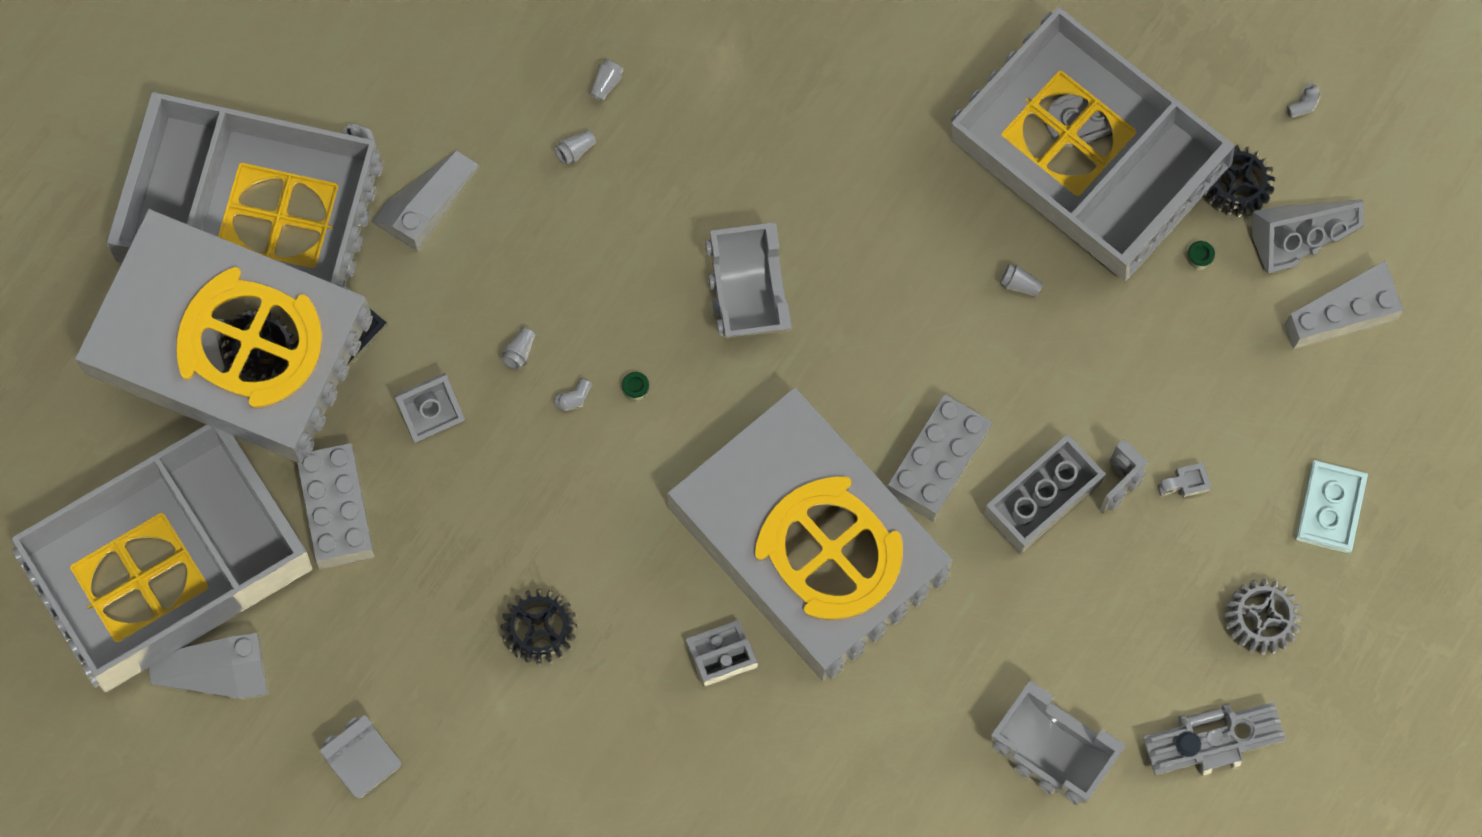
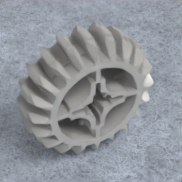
M1266 579L1261 580L1260 587L1255 580L1250 581L1249 587L1242 584L1239 587L1240 592L1234 591L1231 595L1234 601H1228L1226 605L1232 611L1226 612L1225 618L1233 620L1226 627L1227 629L1236 630L1231 635L1232 639H1236L1239 636L1242 638L1239 643L1240 647H1244L1246 643L1250 644V653H1253L1257 647H1259L1261 655H1265L1267 647L1272 654L1278 651V646L1284 650L1288 646L1287 641L1293 642L1296 639L1293 633H1298L1301 629L1296 623L1302 620V616L1295 614L1301 607L1299 604H1291L1296 596L1294 594L1288 597L1285 595L1288 590L1287 586L1278 590L1277 581H1273L1270 587ZM1265 597L1262 605L1251 604V606L1244 604V602L1251 598ZM1274 602L1282 609L1285 619H1283V615L1275 611ZM1266 608L1265 613L1268 619L1260 627L1262 620H1260L1261 616L1258 615ZM1242 614L1245 615L1244 618L1253 624V632L1245 625ZM1278 627L1283 629L1276 636L1262 637V633L1266 628L1276 629Z

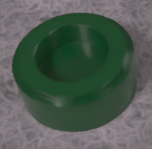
M1206 241L1194 242L1187 252L1188 263L1196 269L1208 268L1215 258L1213 246Z
M640 372L627 374L622 380L624 396L632 401H639L645 398L649 392L648 378Z

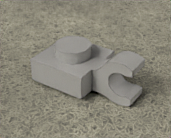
M1203 462L1177 468L1175 471L1176 477L1161 480V484H1158L1161 496L1181 490L1182 497L1208 492L1211 489Z

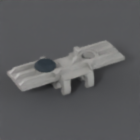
M1274 702L1238 712H1232L1228 703L1223 704L1222 708L1188 717L1185 715L1178 716L1180 727L1143 736L1154 775L1196 764H1201L1200 773L1202 776L1211 774L1213 768L1228 764H1230L1231 768L1241 766V752L1286 741ZM1224 719L1226 727L1195 734L1192 728ZM1238 724L1246 725L1250 732L1249 737L1246 739L1238 738L1234 733L1235 726Z

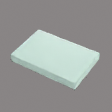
M1314 460L1310 470L1296 541L1350 554L1353 549L1368 473Z

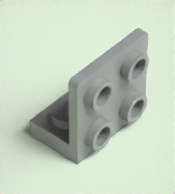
M1125 439L1116 446L1109 460L1112 463V469L1119 476L1125 477L1106 495L1099 509L1102 513L1108 508L1112 511L1115 510L1124 500L1123 497L1127 494V490L1129 489L1133 492L1147 474L1144 469L1148 461Z

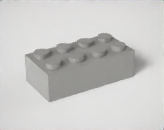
M944 394L889 482L888 490L900 503L934 522L988 435L993 422Z
M1067 434L986 505L983 515L1022 554L1103 482L1106 473Z
M352 444L311 451L308 457L304 456L302 462L297 463L315 558L319 569L375 558Z

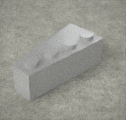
M1386 261L1381 262L1291 313L1285 326L1293 349L1396 321L1403 312V307Z

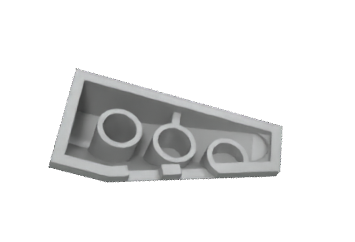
M458 151L453 152L388 199L372 223L418 251L475 173L479 164Z
M1349 200L1286 205L1254 211L1252 238L1265 271L1271 273L1292 268L1300 263L1299 260L1310 253L1314 255L1320 252V247L1332 240L1337 242L1363 227L1364 201Z
M257 633L227 637L180 648L149 667L150 684L155 686L203 692L204 694L228 696L235 699L268 695L262 642Z

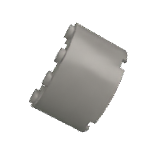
M776 222L711 230L710 239L705 240L707 256H712L713 273L709 274V284L711 290L716 289L717 299L712 300L714 316H720V319H717L719 336L724 335L726 339L792 330L788 302L785 301L780 268V246Z
M1030 680L992 733L991 738L994 742L992 748L1016 765L1014 770L1027 779L1031 776L1038 781V786L1044 792L1050 795L1056 792L1077 806L1080 803H1086L1126 745L1103 729L1097 734L1052 703L1053 695Z

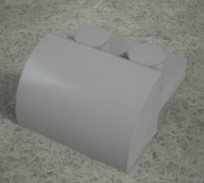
M739 620L686 639L697 674L704 687L758 668V662Z

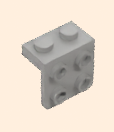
M366 715L362 718L358 716L353 718L345 725L346 730L339 736H336V734L330 736L323 742V748L319 750L326 762L354 797L358 799L364 797L401 766L399 758L375 730L372 722Z

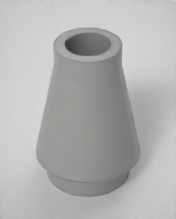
M605 59L603 64H599L594 84L589 94L600 101H604L606 96L623 78L621 74L624 69L618 64Z
M586 130L583 133L560 140L554 148L555 153L564 165L574 164L591 146L596 144V139L589 130Z
M1008 264L1000 281L1001 284L1005 285V289L1030 294L1037 297L1043 285V282L1037 280L1018 264L1015 266Z
M521 328L515 338L503 349L502 362L515 370H520L522 366H525L536 337L535 333L528 328Z

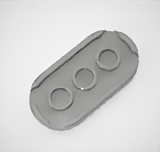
M1067 94L1056 99L1049 108L1048 113L1063 125L1068 126L1088 106V101L1081 97ZM1099 111L1095 112L1077 132L1078 137L1087 144L1113 135L1107 118ZM1046 124L1050 136L1056 141L1059 137L1058 132ZM1072 144L1065 145L1069 147H1074Z

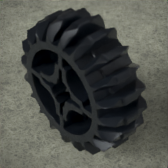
M1239 145L1235 146L1232 165H1241L1242 167L1235 168L1230 166L1221 176V181L1226 185L1227 191L1225 192L1221 188L1217 180L1204 195L1211 196L1209 205L1218 203L1217 212L1225 208L1228 209L1226 212L1227 216H1230L1233 211H1236L1238 218L1242 217L1244 211L1250 216L1253 214L1254 209L1257 211L1262 210L1263 203L1267 204L1269 202V195H1272L1274 192L1272 185L1275 182V177L1271 176L1273 167H1265L1268 162L1267 158L1258 159L1259 151H1256L1253 155L1249 153V146L1244 151H1240ZM1250 171H1252L1255 174L1259 186H1257L1255 184L1256 181H1254L1250 177ZM1244 175L1241 180V183H1237L1236 186L1232 188L1235 183V180L1240 179V177ZM1236 195H1243V196H1245L1246 198H1237V197H1234V196H1236Z
M256 309L254 312L247 310L243 314H238L228 325L240 330L249 329L258 310ZM270 311L259 336L269 342L289 350H294L297 344L290 342L294 334L286 332L288 324L281 325L279 323L280 316L274 319L271 318ZM223 334L222 338L225 342L221 348L228 351L223 359H231L232 363L229 366L231 368L240 350L241 342ZM254 348L251 350L239 376L246 374L247 382L252 381L254 378L256 382L267 381L285 372L289 362L271 353ZM262 359H274L272 364L260 363Z
M541 589L536 590L537 596L532 597L531 592L527 590L525 591L526 599L524 601L519 595L515 597L518 606L512 603L507 605L508 610L512 614L503 613L502 618L508 622L501 624V630L507 632L502 636L504 642L511 641L507 646L508 651L517 649L515 658L520 659L526 654L525 663L530 664L532 657H536L537 665H541L542 657H547V662L551 664L553 663L552 654L555 653L561 659L563 654L560 648L567 651L571 649V645L566 640L575 641L576 635L569 632L577 630V624L570 622L576 618L574 612L567 613L571 605L569 602L561 605L563 601L561 595L552 600L553 591L548 590L546 597L542 596ZM534 607L547 608L539 614H532L527 611ZM555 612L563 623L560 635L556 634L554 629L549 626ZM518 619H521L524 625L529 628L523 642L516 634ZM544 622V629L546 630L538 629L535 632L533 624L540 625ZM538 640L553 642L545 647H531Z

